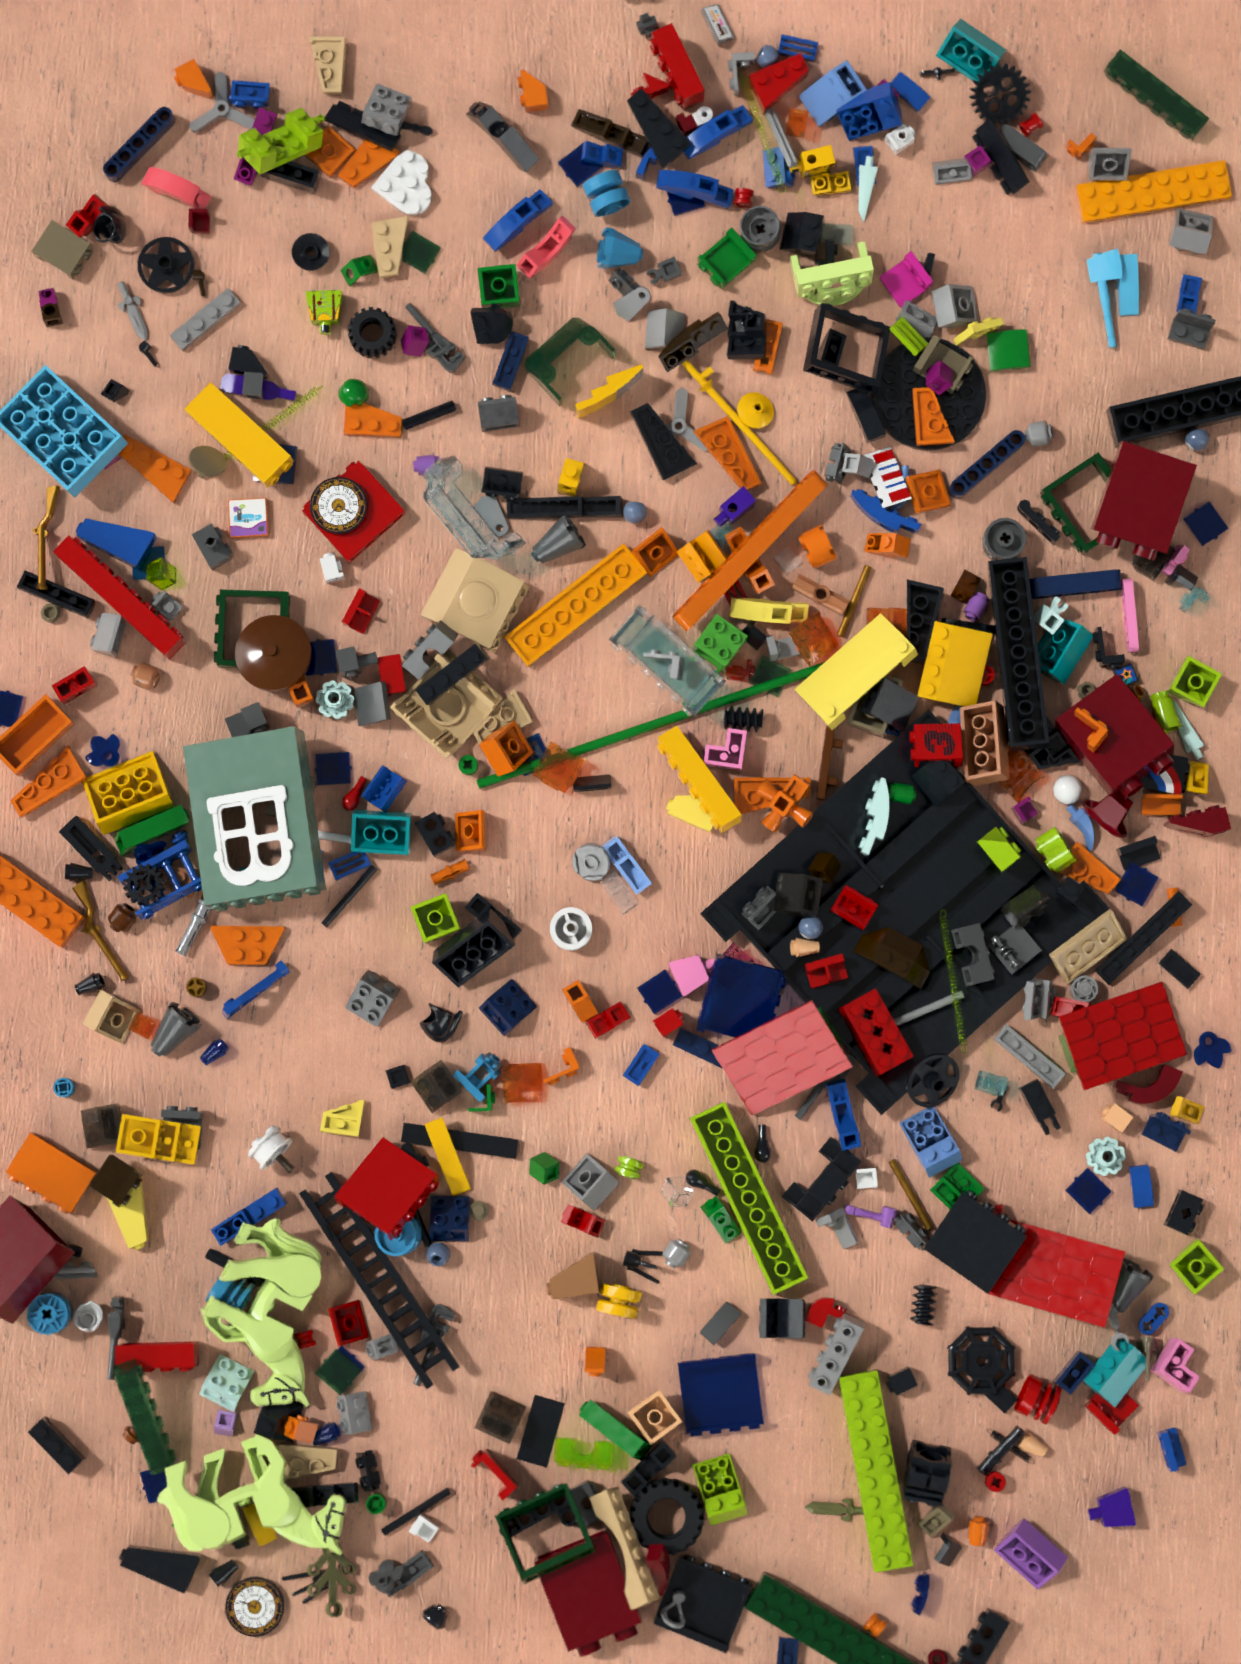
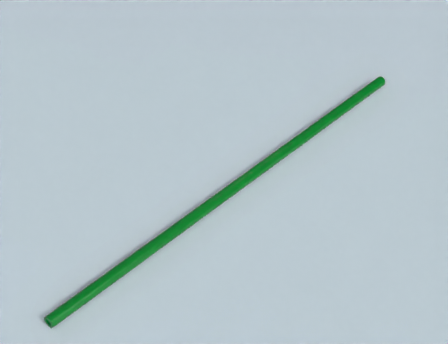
M825 662L522 764L513 772L501 776L493 774L476 780L478 787L481 789L805 679Z

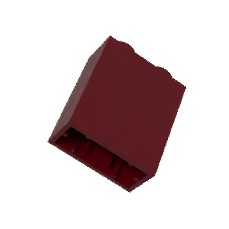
M1120 441L1091 529L1099 531L1096 542L1118 549L1120 541L1123 539L1135 543L1132 554L1155 561L1158 551L1167 554L1197 465Z
M1118 674L1114 675L1055 719V729L1105 792L1113 797L1122 794L1125 799L1133 796L1144 785L1140 780L1150 771L1159 776L1174 764V760L1171 758L1174 754V742ZM1076 708L1087 710L1092 715L1091 718L1095 721L1100 720L1107 726L1108 736L1094 753L1087 748V739L1093 731L1095 733L1096 731L1075 716Z
M9 1196L0 1206V1318L11 1324L19 1318L75 1253L28 1205L12 1196Z
M607 1529L590 1535L596 1552L540 1577L568 1652L577 1649L580 1657L600 1650L602 1647L599 1640L612 1634L616 1642L624 1641L637 1635L638 1631L635 1625L642 1623L638 1608L631 1610L625 1595L626 1576ZM580 1539L535 1557L534 1565H538L585 1543V1539Z

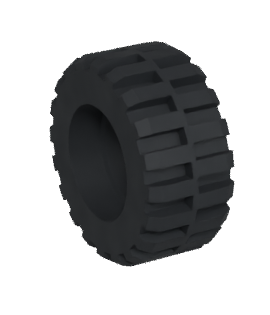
M662 1478L661 1480L651 1481L634 1496V1500L631 1503L630 1520L636 1531L638 1541L643 1548L648 1549L651 1544H664L668 1554H671V1556L677 1555L678 1552H684L688 1550L689 1546H693L702 1532L704 1512L701 1501L689 1485L677 1479ZM670 1498L676 1500L684 1509V1524L678 1532L672 1535L659 1534L649 1524V1510L660 1499Z

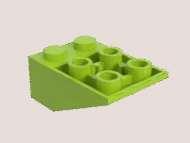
M730 1453L692 1465L711 1526L748 1514Z

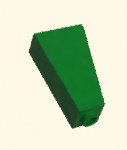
M178 805L119 831L114 841L121 856H125L187 826L190 815L186 808L183 809L182 805Z
M586 1401L581 1406L579 1416L632 1458L641 1461L653 1446L595 1401Z

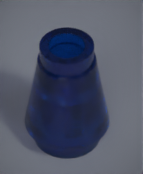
M218 1038L212 1041L200 1056V1059L205 1065H209L226 1055L229 1048L222 1039Z
M328 1422L317 1430L313 1445L316 1446L337 1440V1437L341 1436L335 1422Z

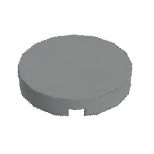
M596 843L581 845L572 857V865L575 872L582 876L583 879L589 881L603 878L611 864L608 852Z

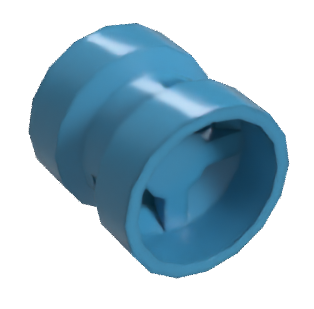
M69 1078L58 1079L53 1087L56 1095L60 1097L72 1096L76 1088L75 1083Z

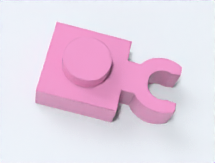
M1177 545L1160 571L1164 575H1171L1176 565L1182 564L1187 559V553L1190 549L1185 545Z

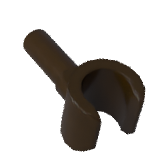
M193 270V280L199 281L201 297L206 296L203 282L204 273L201 270Z

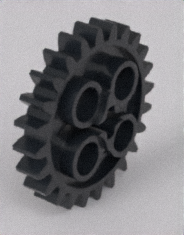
M997 63L994 69L990 64L989 71L983 68V75L976 74L979 78L978 81L972 80L976 86L970 88L974 94L970 95L969 98L975 100L971 103V106H977L974 112H981L979 115L980 119L986 116L985 122L992 118L995 124L999 121L1001 126H1003L1004 120L1011 124L1010 118L1013 117L1017 121L1016 114L1023 115L1021 109L1028 108L1024 103L1031 100L1026 97L1027 94L1031 93L1030 90L1026 89L1030 84L1028 82L1023 83L1027 77L1025 75L1019 77L1022 71L1017 70L1014 72L1015 66L1012 65L1008 69V64L1005 63L1003 68H1001L1000 63ZM1005 77H1009L1011 80L1007 87L1002 86V80ZM987 84H992L993 86L990 93H984V87ZM1014 87L1016 88L1015 91L1002 94L1001 99L996 96L999 90L1006 92ZM1011 95H1015L1016 102L1009 105L1007 102L1008 98ZM995 96L989 99L988 101H984V99L987 97ZM993 102H998V109L996 111H990L989 107Z

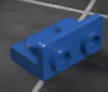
M1173 1427L1158 1431L1157 1434L1167 1470L1170 1472L1179 1470L1178 1467L1186 1465V1460L1177 1429Z

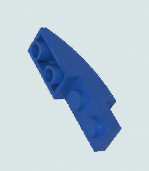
M743 105L732 111L727 110L686 137L691 146L684 154L688 160L720 144L721 140L752 124L753 118Z
M660 170L656 185L658 189L691 200L693 197L727 209L731 206L734 190L720 185L718 179L676 170Z
M541 189L529 198L526 196L485 234L483 240L495 252L523 232L526 225L549 209L553 202Z
M861 489L852 490L850 497L855 505L877 525L892 533H897L899 528L915 534L918 533L921 524L918 523L917 519L910 516L907 518L902 517L895 510L886 511L887 507L882 508L878 496L873 498Z
M277 1187L212 1228L211 1231L220 1246L236 1237L243 1222L256 1225L288 1203Z

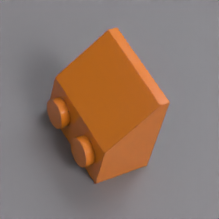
M515 720L491 733L479 744L497 776L515 771L533 753L532 748Z

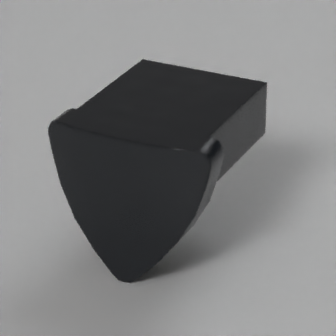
M1179 564L1166 579L1165 583L1171 585L1176 580L1191 591L1195 587L1198 577Z
M751 620L742 632L748 636L746 642L758 650L766 641L767 636L754 626L757 621Z
M943 1532L940 1538L944 1544L934 1559L940 1564L950 1566L958 1552L962 1549V1546Z

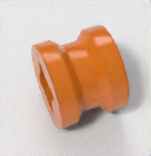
M873 1613L863 1628L871 1631L872 1636L876 1638L884 1630L887 1622L879 1619L878 1614Z

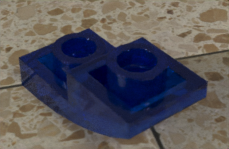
M925 1571L922 1575L919 1574L914 1581L916 1585L915 1590L920 1595H916L911 1602V1606H913L911 1610L919 1616L925 1606L929 1591V1575Z

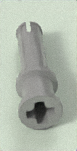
M199 899L196 911L191 914L192 920L175 952L185 957L202 924H206V918L211 911L210 907L204 906V900Z

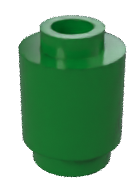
M901 783L888 785L889 799L892 802L911 804L915 800L916 790L913 785Z

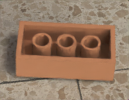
M994 700L960 707L965 781L973 786L1009 780L1004 706Z

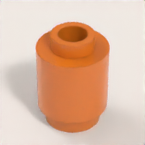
M974 1516V1519L969 1520L968 1539L970 1545L985 1546L989 1522L985 1521V1517Z

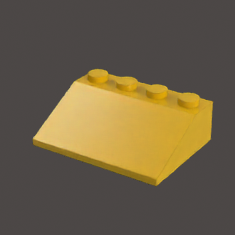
M935 621L918 696L960 706L977 704L993 634Z
M153 751L91 775L82 781L96 824L103 835L174 807L170 791Z

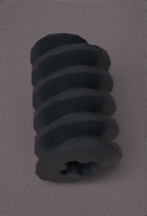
M725 706L723 723L725 730H727L729 725H731L732 729H735L738 725L739 730H743L744 726H746L748 732L754 727L755 733L758 732L759 728H762L763 709L757 714L756 708H753L750 713L748 707L745 708L744 712H742L741 707H738L735 712L733 706H730L728 711Z
M922 1284L913 1286V1289L917 1290L918 1293L912 1294L913 1297L917 1298V1301H913L911 1304L917 1308L910 1311L916 1314V1316L910 1317L911 1321L916 1324L934 1326L929 1320L935 1319L930 1312H934L936 1309L930 1305L936 1304V1300L931 1297L937 1296V1293L932 1291V1289L938 1288L937 1286Z

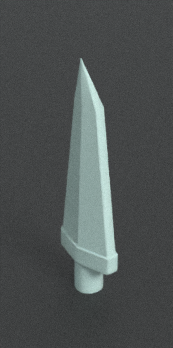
M866 156L865 165H859L858 211L863 223L878 172V167H873L874 157Z
M1173 698L1175 711L1182 724V727L1178 730L1187 754L1193 752L1196 760L1203 757L1199 748L1203 747L1204 744Z

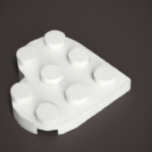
M404 151L391 162L371 189L408 216L423 214L431 204L432 195L429 186L425 183L428 178L426 160L415 152Z

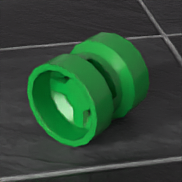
M373 1493L366 1501L367 1510L371 1514H380L386 1507V1498L381 1493Z

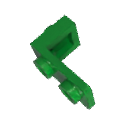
M716 1196L707 1200L700 1207L725 1243L730 1242L741 1234L740 1229Z

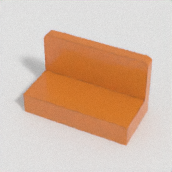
M1144 794L1141 796V815L1174 816L1181 814V799H1183V795Z

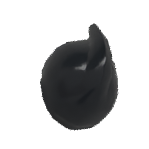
M99 207L102 213L98 215L93 225L95 238L102 243L108 241L114 244L121 243L125 238L127 229L123 214L115 207ZM99 234H101L102 236H104V237L106 238V240H102V239L99 237Z
M429 1003L430 1015L421 1021L419 1025L431 1040L445 1042L455 1032L463 1012L460 1010L453 1014Z

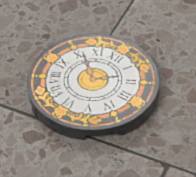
M333 477L323 481L315 488L310 499V512L313 520L321 529L330 534L342 535L354 531L363 522L367 514L368 504L364 491L356 482L348 478Z
M258 1576L245 1578L235 1584L230 1590L225 1603L226 1616L231 1626L239 1633L250 1637L263 1636L274 1630L282 1619L285 1607L283 1595L277 1585Z

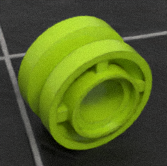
M619 1156L617 1161L620 1165L615 1166L614 1171L631 1179H640L641 1174L638 1170L643 1169L644 1164L627 1156Z

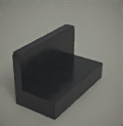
M1156 836L1116 849L1123 870L1160 859L1156 847L1158 843Z

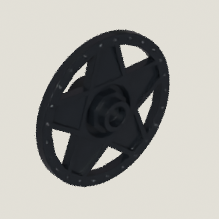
M172 237L156 238L147 243L141 250L137 262L138 273L144 284L150 289L159 293L176 292L186 286L192 278L194 258L190 249L182 241ZM171 242L180 245L186 252L174 253ZM160 243L157 254H145L150 247ZM190 262L189 272L184 280L180 269ZM142 264L152 269L148 281L143 274ZM166 279L175 285V287L167 289L158 288Z
M935 1053L925 1056L913 1066L908 1075L906 1083L908 1096L915 1104L922 1107H934L943 1103L953 1094L958 1085V1065L946 1054ZM939 1059L932 1067L926 1064L930 1060ZM950 1063L953 1066L954 1076L946 1073ZM917 1072L920 1079L912 1085V1080ZM945 1088H949V1090L942 1097H940L941 1091H943ZM926 1094L928 1102L919 1101L915 1097Z

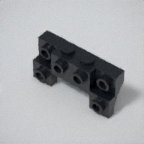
M832 1137L818 1151L830 1162L811 1186L805 1191L793 1182L782 1195L786 1201L812 1222L827 1204L830 1206L837 1198L835 1196L836 1192L839 1189L843 1191L849 1183L847 1179L862 1162L848 1150L842 1151L841 1145Z

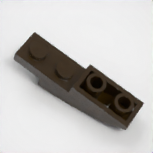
M716 312L704 321L698 319L680 332L663 349L658 357L666 372L699 353V347L728 329L719 312Z

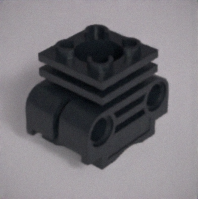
M912 1440L907 1457L905 1478L903 1479V1499L913 1503H926L929 1506H942L944 1493L947 1492L951 1476V1447L943 1445L932 1446L923 1441Z

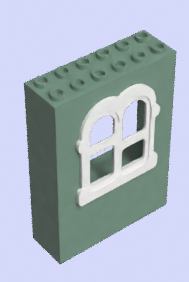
M292 726L183 746L204 906L219 912L228 910L230 906L244 908L247 907L246 904L248 903L261 905L265 904V900L278 902L283 901V897L295 899L301 898L302 894L319 895L321 891L326 890L304 731ZM273 800L276 807L278 831L257 835L252 805L258 802ZM243 806L246 827L225 831L221 811L225 808ZM247 836L251 855L250 865L241 872L234 871L228 863L226 840ZM279 840L282 851L280 861L273 866L264 865L259 858L258 844Z

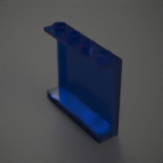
M716 953L697 1020L696 1030L704 1032L706 1029L738 1037L776 1018L774 1009L775 1006L779 1007L781 995H779L781 988L784 989L787 979L784 977V971Z
M755 1353L677 1362L686 1434H690L691 1437L701 1436L702 1432L710 1431V1434L722 1433L721 1429H729V1432L740 1431L741 1427L748 1426L749 1429H758L761 1424H764Z

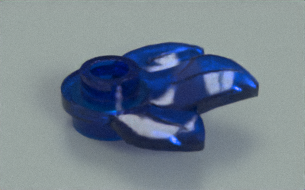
M112 734L107 740L101 736L92 737L90 742L92 752L85 756L87 762L96 767L101 765L113 767L117 765L120 759L118 753L120 741L117 736ZM112 754L111 759L107 760V757Z
M156 841L151 844L138 845L133 852L136 857V864L139 865L163 852V848L167 843Z
M1204 1032L1200 1035L1199 1045L1194 1050L1195 1063L1199 1066L1207 1061L1212 1067L1219 1069L1223 1062V1054L1231 1052V1046L1227 1040L1218 1038L1213 1032ZM1207 1037L1211 1039L1210 1045L1205 1043Z

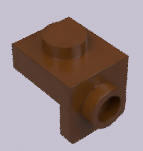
M964 570L951 596L967 604L981 578Z

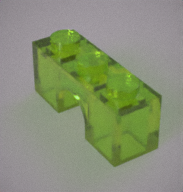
M556 1437L554 1462H557V1466L569 1467L570 1463L577 1464L578 1468H588L589 1465H594L596 1469L608 1470V1467H612L614 1443L612 1441L595 1440L592 1452L582 1455L575 1449V1438Z

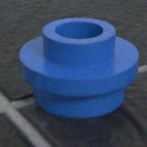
M180 830L173 834L172 844L176 845L184 840L187 841L189 839L188 832Z

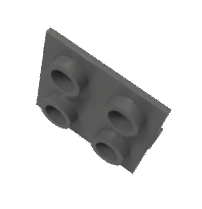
M1019 922L999 937L995 935L991 939L992 943L988 945L1011 974L1015 973L1042 951Z

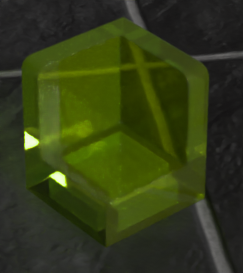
M160 557L147 564L146 580L160 590H164L176 583V568Z

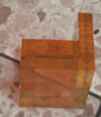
M790 108L786 128L787 136L804 138L809 111Z
M137 1013L128 1030L149 1039L157 1022L141 1013Z

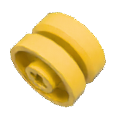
M601 1283L599 1293L610 1297V1300L599 1299L596 1310L616 1316L637 1319L639 1309L636 1306L629 1305L628 1302H641L643 1292L624 1285Z

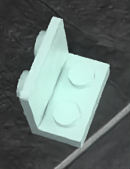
M220 1354L205 1379L199 1395L234 1412L254 1371Z

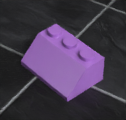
M1025 1518L1018 1522L994 1548L997 1554L1037 1590L1060 1572L1068 1558Z

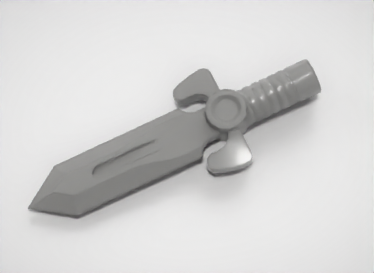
M120 282L117 285L124 301L119 303L118 306L124 312L125 304L127 305L126 311L137 336L146 341L148 330L138 307L133 304V301H135L137 305H140L139 296L131 298L125 282Z

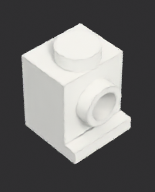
M902 124L886 135L885 142L893 153L897 155L914 143L915 132L911 126L906 127L905 124ZM903 134L905 138L901 139L898 135Z
M334 552L324 554V558H320V563L326 583L345 579L343 572H339L343 570L340 559L336 560Z

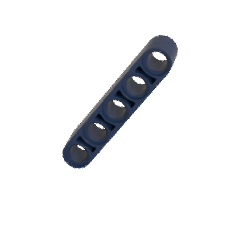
M160 107L104 164L103 171L109 181L118 182L174 125L175 118L171 109ZM163 115H170L167 121L161 120ZM149 129H157L154 134H148ZM138 141L144 142L140 148L135 147ZM124 155H130L128 161H122ZM111 168H117L115 174H108Z
M1019 430L1012 431L958 476L949 487L951 497L960 499L1016 453L1025 442L1024 433ZM1011 437H1018L1020 444L1012 443ZM997 449H1004L1006 451V455L999 456L997 454ZM983 461L991 462L992 467L989 469L983 467ZM975 473L977 480H970L968 474ZM953 486H962L963 492H955Z
M1119 569L1029 579L1032 599L1123 589Z

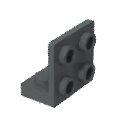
M1179 309L1173 318L1167 340L1204 350L1209 332L1216 320L1207 314L1198 315L1194 314L1190 309Z

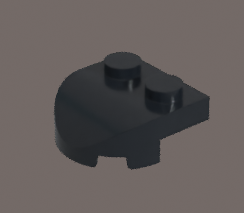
M492 303L490 308H472L470 314L477 344H498L503 342L511 333L514 325L512 314L502 309L501 305Z

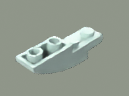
M883 777L879 781H875L872 791L875 792L872 799H868L865 807L868 810L866 815L873 817V820L869 819L865 830H868L866 838L862 837L859 848H861L860 853L866 856L869 855L875 839L883 840L887 828L889 793L886 779Z

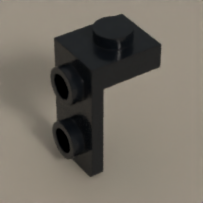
M1097 627L1095 632H1093V642L1097 644L1098 650L1095 651L1096 662H1099L1100 667L1109 666V669L1120 668V665L1125 663L1124 654L1105 656L1102 628Z

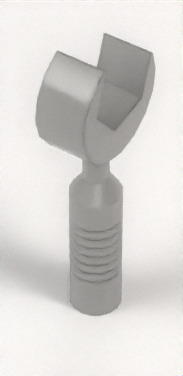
M1111 1304L1109 1318L1111 1326L1115 1329L1116 1333L1111 1339V1344L1116 1351H1119L1116 1347L1117 1341L1125 1339L1129 1344V1339L1125 1334L1119 1333V1322L1114 1304Z

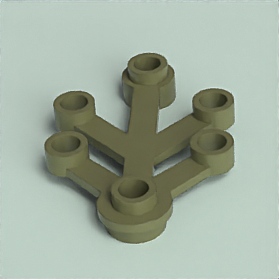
M322 1548L323 1554L314 1564H310L307 1567V1573L310 1576L319 1575L320 1568L327 1561L328 1568L315 1584L308 1586L307 1592L310 1596H318L322 1587L328 1581L329 1603L326 1605L325 1612L329 1617H339L343 1612V1607L341 1603L337 1602V1581L343 1587L342 1590L346 1595L354 1594L356 1586L354 1583H350L336 1568V1561L342 1565V1571L346 1575L353 1574L356 1568L342 1554L340 1556L333 1551L330 1553L328 1548ZM348 1565L351 1567L350 1572L347 1571ZM313 1566L316 1569L315 1573H312ZM349 1585L351 1586L350 1592H348L347 1587ZM313 1587L316 1588L315 1593L312 1592ZM331 1606L334 1607L333 1613H331Z

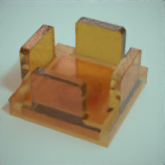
M551 741L533 770L532 775L553 789L566 793L567 789L572 787L581 772L580 768L584 759Z

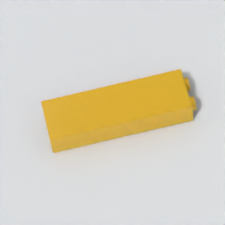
M211 382L184 408L186 413L267 488L275 485L279 480V476L292 467L294 460L291 455Z

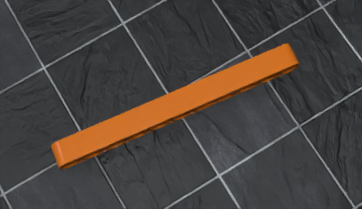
M815 470L808 473L673 614L672 618L685 631L692 628L826 488L827 483Z

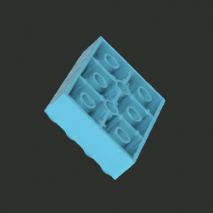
M46 365L0 410V428L74 498L128 444L111 425Z

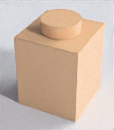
M1112 1103L1111 1106L1107 1104L1101 1112L1103 1114L1101 1119L1119 1133H1122L1134 1118L1115 1103Z

